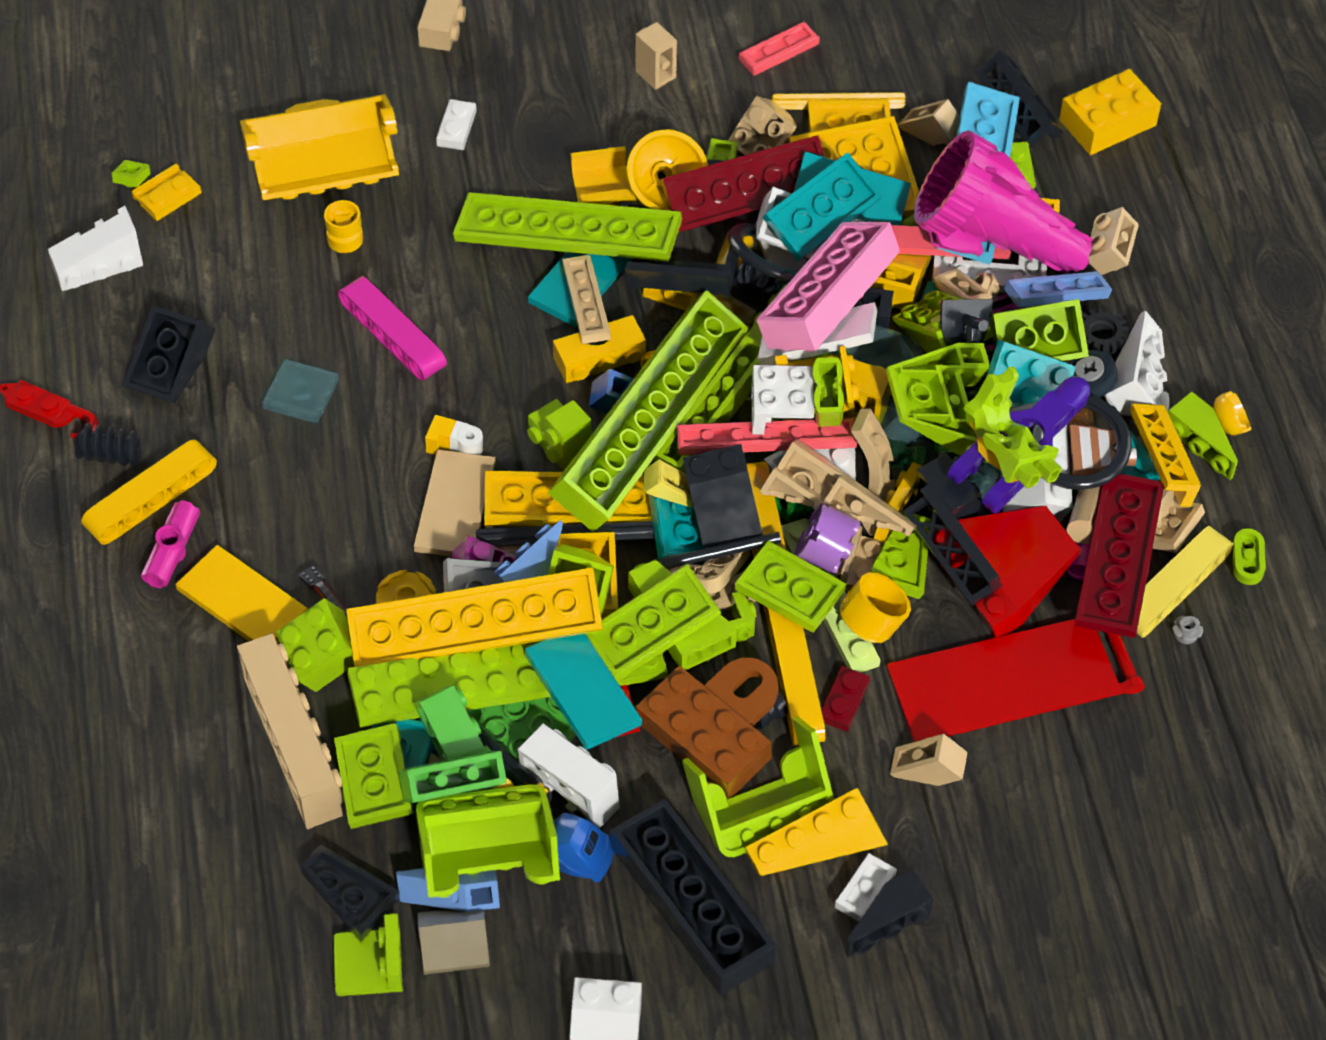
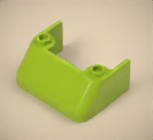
M800 717L792 718L800 747L786 752L782 757L780 770L783 778L732 798L726 799L724 790L718 784L707 782L705 773L690 759L682 760L694 805L716 848L727 857L742 855L746 853L745 847L834 800L817 731Z

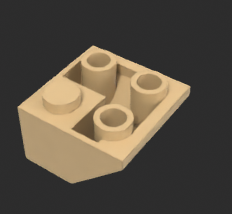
M756 96L728 141L738 142V150L742 154L748 155L786 144L797 126L792 116L774 101Z

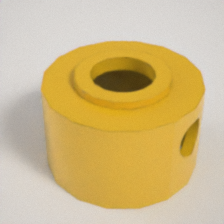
M872 572L862 575L843 597L839 605L840 614L846 625L855 634L873 643H883L888 640L907 619L911 611L910 601L903 589L889 577Z

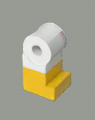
M434 416L425 437L426 453L436 455L437 449L476 455L482 454L483 434L479 428L446 417Z

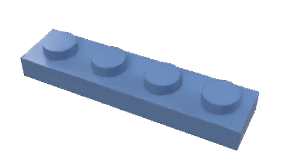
M1098 271L1007 280L1004 286V290L1017 307L1044 305L1072 299H1079L1080 301L1109 298L1112 292V288Z

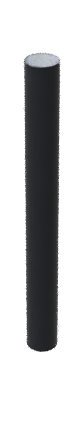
M779 532L769 533L660 558L661 565L666 569L680 567L686 564L763 548L768 540L774 544H780Z

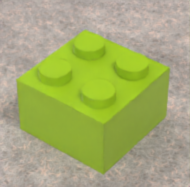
M325 598L275 632L279 642L283 643L288 662L290 667L294 668L298 682L315 692L346 672L348 668L354 666L349 624L346 615L341 608Z

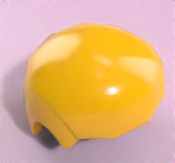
M1229 391L1215 399L1213 409L1226 434L1235 436L1251 430L1246 412L1236 393Z

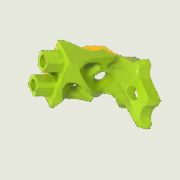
M1011 366L1000 375L988 374L975 398L963 408L966 411V422L977 435L979 453L991 465L1002 471L1005 482L1019 481L1026 489L1038 484L1041 477L1047 483L1055 482L1062 470V467L1055 461L1059 449L1049 445L1041 446L1027 426L1014 423L1010 418L1009 409L1012 405L1010 396L1019 378L1017 370Z

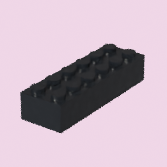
M666 799L659 801L611 830V849L720 996L775 963L776 944Z

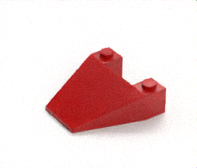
M1047 506L958 520L999 575L1002 583L999 589L975 604L980 619L995 638L1005 636L1021 626L1081 552L1080 548ZM938 530L934 531V544L948 546L949 533ZM954 542L953 547L959 548ZM941 552L942 555L946 558L947 552ZM952 553L949 564L952 568H958L967 562L965 555Z

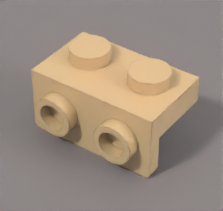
M1164 488L1153 549L1177 553L1204 515L1203 505L1193 502L1191 507L1180 506L1174 491L1165 490Z

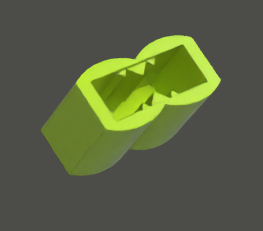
M838 357L816 358L814 362V417L819 427L840 426L843 420V369Z

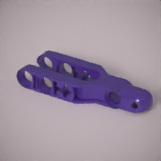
M1071 376L1065 379L1054 391H1049L1031 409L1009 412L1010 418L1014 423L1022 424L1029 429L1034 424H1037L1043 431V438L1038 443L1041 446H1053V438L1086 405L1090 395L1089 384L1084 378ZM978 441L958 458L948 471L947 477L953 480L955 484L958 485L963 482L971 473L974 475L978 471L979 465L985 460L978 451ZM1002 477L987 492L982 503L995 514L1024 486L1019 481L1007 483L1004 477Z

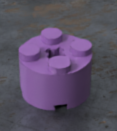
M820 503L808 520L810 524L807 530L803 531L799 538L795 555L826 573L835 575L840 566L841 558L846 560L853 549L854 543L850 542V539L857 533L860 521Z

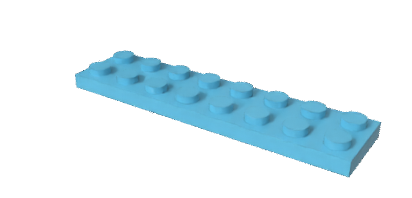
M968 82L964 92L957 135L959 136L967 130L973 131L996 145L998 152L1002 151L1010 157L1020 98ZM981 241L983 253L979 257L938 247L936 249L990 265L994 257L995 245L988 241Z

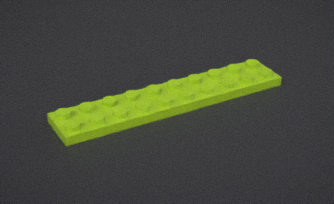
M542 641L466 654L456 653L450 656L424 659L410 658L348 668V679L359 727L420 718L413 703L449 685H454L455 689L459 688L467 701L466 710L551 697L524 655L525 648ZM659 654L618 681L619 686L666 679L668 670L663 654Z

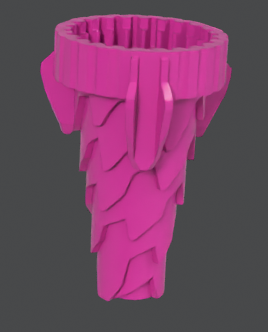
M970 130L962 132L959 136L957 135L946 146L927 174L914 207L916 223L919 224L920 228L929 232L934 246L979 257L983 253L981 241H988L1000 249L1012 250L1029 261L1035 258L1061 273H1069L1071 270L1077 272L1083 270L1088 265L1093 238L1074 228V222L1054 211L1049 204L1042 200L1038 193L1031 188L1015 162L1002 151L998 152L996 145Z

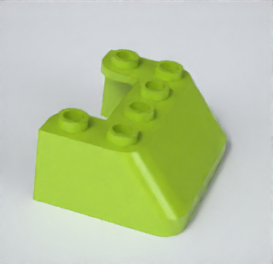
M531 784L453 794L420 801L416 805L428 898L451 896L460 887L459 875L461 874L473 875L490 870H509L513 867L523 866L526 878L536 884H546L551 881L560 880L557 835L546 791L543 787Z

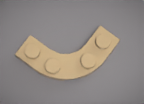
M871 408L860 409L851 432L868 461V490L885 502L890 490L895 489V479L890 480L889 461H894L891 447L883 428ZM860 521L870 536L875 535L877 530L875 525Z

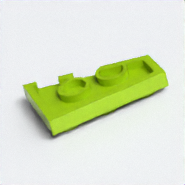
M913 514L918 522L931 523L930 518ZM916 529L910 536L891 530L869 572L889 577L903 589L907 596L920 599L925 589L928 546ZM924 529L926 533L929 535L930 529Z

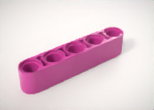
M361 276L338 291V296L343 306L420 381H424L447 365L442 351L367 278Z

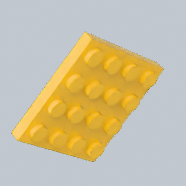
M894 116L789 137L788 143L819 135L825 158L836 161L848 152L862 169L911 183L903 217L911 216L915 213L914 207L919 190Z

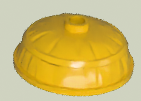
M659 130L644 136L631 150L627 161V179L633 194L643 205L650 209L669 210L661 180L658 178V172H663L666 177L708 166V162L701 147L688 135L674 130Z

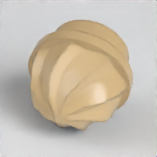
M980 272L976 275L974 281L991 293L992 298L999 294L1000 284L993 274Z

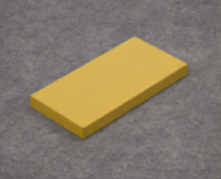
M216 545L176 583V588L180 593L248 641L273 633L278 644L279 640L275 632L307 611V607L219 545Z

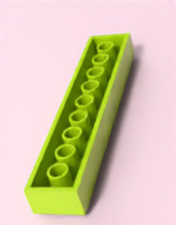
M705 290L685 310L549 490L548 494L592 532L610 519L749 327Z

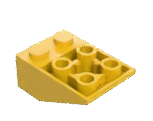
M897 254L891 261V264L885 268L869 288L894 291L892 307L902 309L907 305L915 304L932 255Z

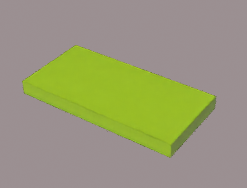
M686 564L603 618V631L586 633L585 635L618 682L721 615V612L692 569Z

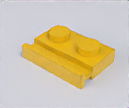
M174 164L132 190L133 199L135 201L138 200L140 205L156 221L201 194L200 186L184 170L181 171L177 164Z

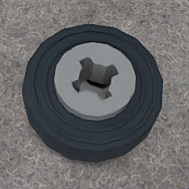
M1088 350L1089 357L1072 359L1068 364L1076 366L1073 376H1079L1087 381L1090 387V396L1099 398L1106 395L1115 386L1118 369L1113 358L1106 352Z

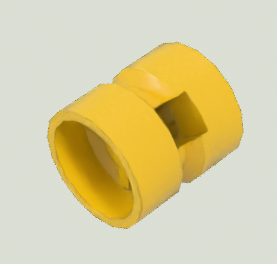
M347 200L335 201L328 205L324 212L328 245L332 250L339 253H349L357 250L363 242L359 207Z

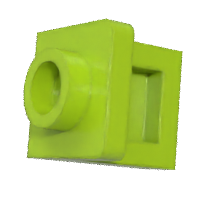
M739 591L734 592L731 596V611L735 620L729 622L737 630L736 642H742L754 636L757 614L752 600L748 601L746 595Z

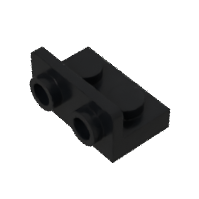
M868 288L864 293L863 305L875 303L877 317L873 339L875 340L874 352L885 353L894 291L881 288Z

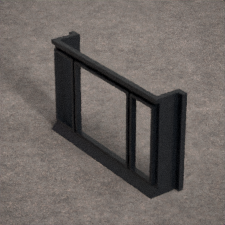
M707 159L708 165L726 161ZM658 172L659 180L666 177L665 173ZM750 213L738 216L735 226L748 223ZM729 247L725 264L670 259L667 262L635 258L634 262H627L625 268L628 292L635 287L703 293L707 290L710 294L725 295V298L729 299L739 256Z

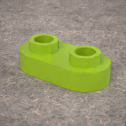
M1248 528L1242 529L1236 533L1233 541V573L1239 582L1245 585H1255L1262 580L1266 569L1265 541L1258 531Z

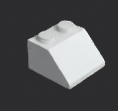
M575 978L570 1040H638L642 983Z

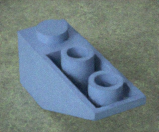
M560 520L553 527L546 524L535 535L538 539L537 542L532 546L526 542L514 554L518 558L511 564L507 560L494 572L497 578L490 585L548 575L563 522Z
M423 868L396 872L400 902L464 912L500 908L495 870L483 871L473 875H459V889L451 896L445 898H428Z

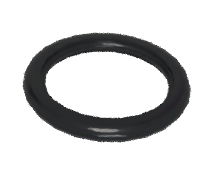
M756 223L737 224L729 230L728 242L737 256L751 267L787 283L799 272L777 266L761 258L746 246L742 237L756 236Z
M1089 395L1088 401L1083 407L1101 415L1114 429L1117 438V449L1110 464L1092 475L1071 476L1060 473L1057 480L1050 484L1070 490L1093 489L1109 483L1123 471L1131 455L1132 438L1126 422L1110 404ZM1034 424L1029 429L1033 437L1037 424Z

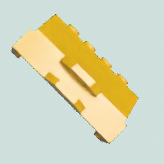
M385 94L345 102L326 99L306 102L286 109L285 113L240 121L244 146L249 161L254 162L263 200L282 197V199H293L301 193L320 194L325 192L327 188L347 189L352 187L354 183L374 184L381 178L399 175L398 165L394 159L389 136L397 134L396 120L393 108Z

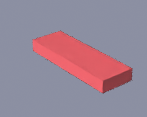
M802 22L740 52L739 60L755 76L818 45L819 37L805 22Z

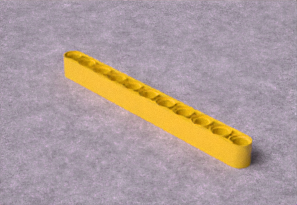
M767 461L747 463L763 535L779 532L781 543L776 545L786 550L775 496H767L760 493V490L770 476ZM762 548L752 550L753 559ZM763 605L781 693L788 707V715L786 717L793 746L799 745L792 718L797 716L817 731L819 742H825L824 721L804 629L802 626Z

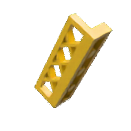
M1132 404L1130 408L1131 415L1165 490L1174 491L1180 506L1191 507L1201 484L1165 406Z

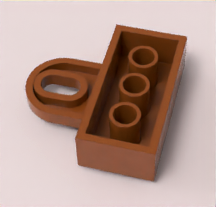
M740 658L729 662L705 685L701 684L679 665L636 706V711L642 719L641 726L680 760L690 759L705 773L707 782L718 784L724 790L726 799H729L772 759L771 741L753 726L775 705L778 697V680L775 672L768 664L755 658ZM758 677L761 679V685L748 697L739 698L734 694L735 690L748 678Z

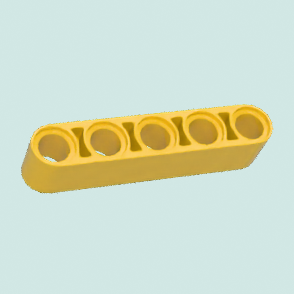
M190 440L87 510L81 519V523L100 544H109L208 476L214 470L217 460L197 440Z

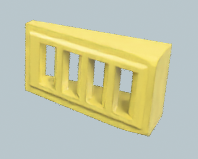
M660 459L645 469V493L694 508L691 494H689L686 473Z

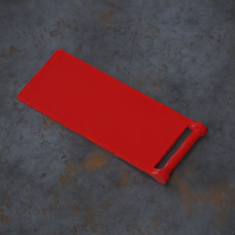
M1076 619L896 661L887 665V671L913 742L945 734L947 737L1120 694H1135L1141 692L1145 688V684L1142 678L1137 676L1120 635L1106 632L1126 679L1122 683H1118L1097 630L1074 626Z

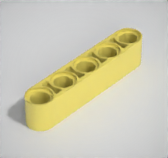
M1207 526L1146 584L1137 634L1142 638L1146 637L1227 558L1233 549L1234 543L1212 527Z

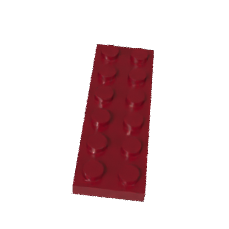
M819 135L662 178L661 184L669 210L680 211L682 215V222L678 233L759 211L764 197L772 187L793 194L803 154L808 152L825 157Z
M1119 474L1109 483L1102 485L1074 626L1136 638L1164 490L1161 481Z

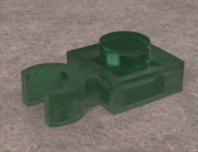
M888 439L894 460L889 461V468H903V464L911 465L912 462L921 466L924 465L926 447H906L905 441Z

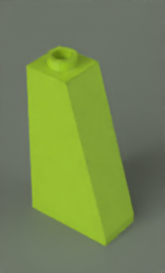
M657 560L647 564H639L632 571H629L628 589L636 598L672 573ZM719 615L667 650L677 666L680 665L683 669L687 670L735 648L737 630L728 620Z

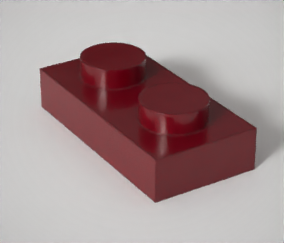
M843 666L841 667L821 711L824 724L846 732L849 731L870 684L871 676Z

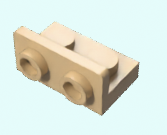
M859 526L855 536L851 537L850 542L854 543L853 549L846 560L841 558L840 566L836 572V576H840L841 581L846 583L845 590L847 591L854 586L862 575L870 571L884 545L879 540L861 536L862 526Z

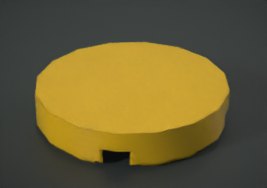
M400 570L389 574L380 582L376 593V604L436 594V588L431 579L423 573L417 571L415 573H408V570Z

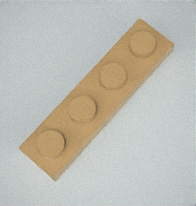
M584 255L562 259L582 344L611 340L610 329L591 256Z

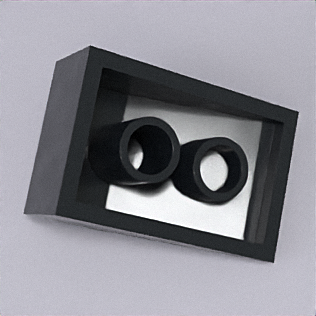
M152 305L122 386L175 403L205 358L216 329L204 321Z
M742 444L683 458L704 548L763 535Z

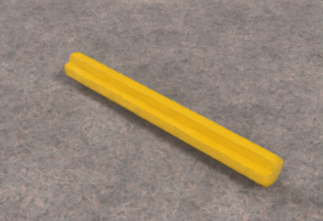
M902 92L773 94L772 101L784 110H808V101L889 100L890 109H902L905 107V94Z

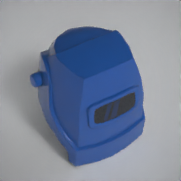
M562 813V815L553 820L557 835L559 871L570 876L591 878L594 882H600L608 871L614 855V851L611 849V838L591 822L572 814Z

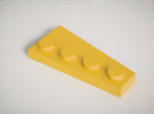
M856 788L744 849L760 877L888 844L860 791Z

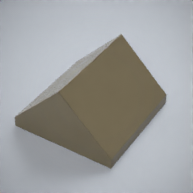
M443 909L418 913L424 975L490 967L483 910L464 912Z

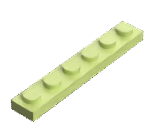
M807 518L781 526L786 549L794 555L802 532L806 531L809 526ZM844 591L823 621L847 668L862 673L879 667L880 658L872 643L855 634L844 622L839 606L846 595Z

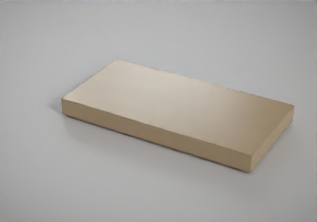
M437 449L414 543V552L452 557L453 550L468 535L476 538V530L481 529L485 512V471H494L495 457Z

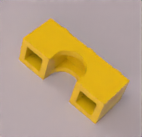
M631 315L609 322L611 340H606L607 342L602 345L582 344L579 332L553 340V358L565 383L580 381L588 376L606 372L609 369L628 363H636L646 354V339L634 316Z

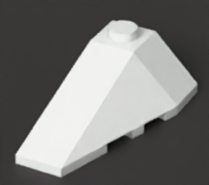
M1146 311L1139 315L1115 362L1118 369L1117 382L1105 395L1107 402L1114 406L1121 415L1131 417L1130 408L1132 404L1164 405L1168 412L1170 403L1169 394L1163 392V382L1167 381V373L1162 369L1160 359L1165 357L1162 330Z

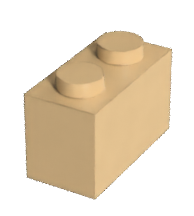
M427 0L418 25L419 46L445 51L451 50L453 41H457L459 37V23L465 20L466 7L462 6V0Z
M658 22L636 33V72L656 90L676 78L677 40Z

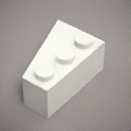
M125 206L118 209L119 214L105 222L103 219L95 222L96 227L82 235L77 232L48 249L52 268L62 291L77 288L81 285L143 266L136 230Z
M542 724L518 749L520 764L550 792L555 789L568 801L565 807L571 813L577 809L600 829L620 808L615 771L608 764H600L593 759L585 748L581 746L576 747L570 743L559 730H552Z

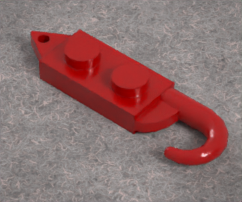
M20 380L19 383L0 384V393L5 399L6 407L54 428L66 426L77 418L90 423L92 432L96 430L98 425L96 416L92 412L70 403L68 399L23 380ZM71 433L70 437L77 439L79 433Z

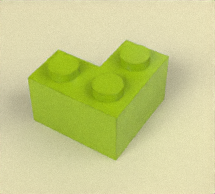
M557 399L528 415L529 428L527 433L530 439L535 444L539 443L549 461L552 463L556 462L564 471L591 436V418L574 400L563 406Z

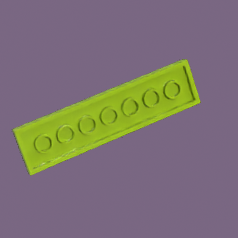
M469 192L453 236L457 242L669 262L682 222V215L680 211Z

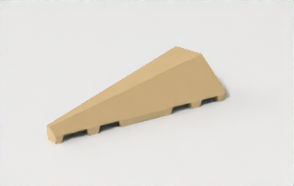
M799 439L792 442L779 465L773 469L760 490V493L763 495L775 496L791 503L814 507L813 509H816L822 503L858 521L870 523L879 528L902 532L907 536H910L917 527L909 519Z

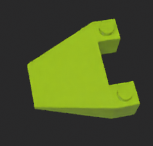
M956 343L886 368L899 421L959 456H962L977 441L975 431L966 422V411L963 408L968 403L964 386H976L989 370L990 363L984 343Z

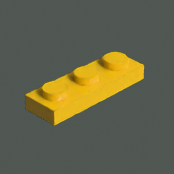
M912 462L907 472L901 471L895 484L897 490L891 489L885 500V503L900 514L914 492L917 469L922 467ZM877 527L874 539L885 543L891 529Z

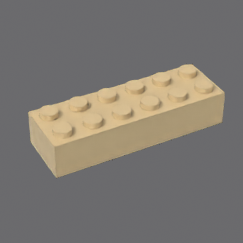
M272 633L238 645L237 650L244 681L306 829L343 816L341 804L345 800L341 789L342 781L337 769H332L330 752L326 743L322 744L319 736L321 734L316 719L310 718L307 698L304 692H299L297 687L299 685L294 668H289L288 656L283 643L277 644Z

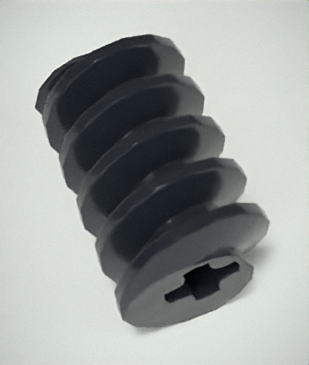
M86 423L76 439L75 457L81 459L84 456L87 461H92L96 458V461L101 463L107 459L110 464L119 462L120 465L126 466L130 463L132 467H137L141 456V442L137 437V431L134 429L131 431L130 436L126 437L125 428H121L118 435H115L114 427L110 426L106 434H103L102 425L98 424L95 432H92L91 424Z

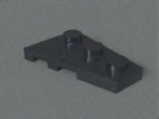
M321 844L301 865V874L360 942L365 939L399 900V890Z

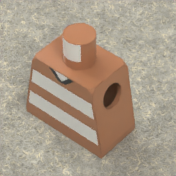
M1080 425L1069 426L1068 445L1071 476L1092 475L1110 464L1117 449V438L1113 430ZM1132 448L1126 466L1136 465V448Z

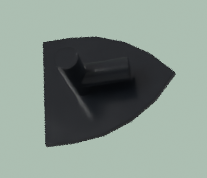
M993 299L941 300L940 323L945 345L983 343L990 324Z

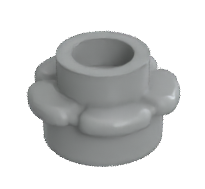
M1180 616L1174 621V636L1183 644H1192L1203 634V627L1200 626V621L1194 616Z

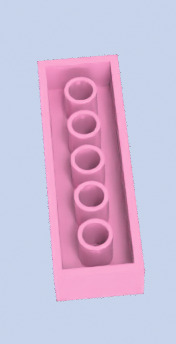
M842 222L756 319L767 349L805 350L811 352L816 351L828 335L845 315L849 313L857 301L863 297L868 288L900 252L890 222Z

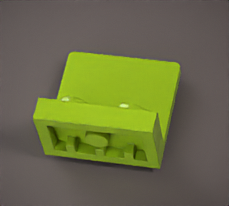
M398 914L384 915L385 927L371 931L362 942L352 932L336 933L334 935L335 992L337 996L403 991Z

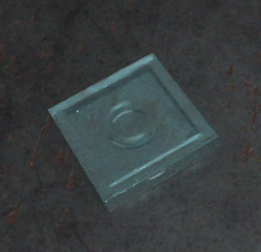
M284 359L262 402L263 409L317 424L339 381L338 373Z

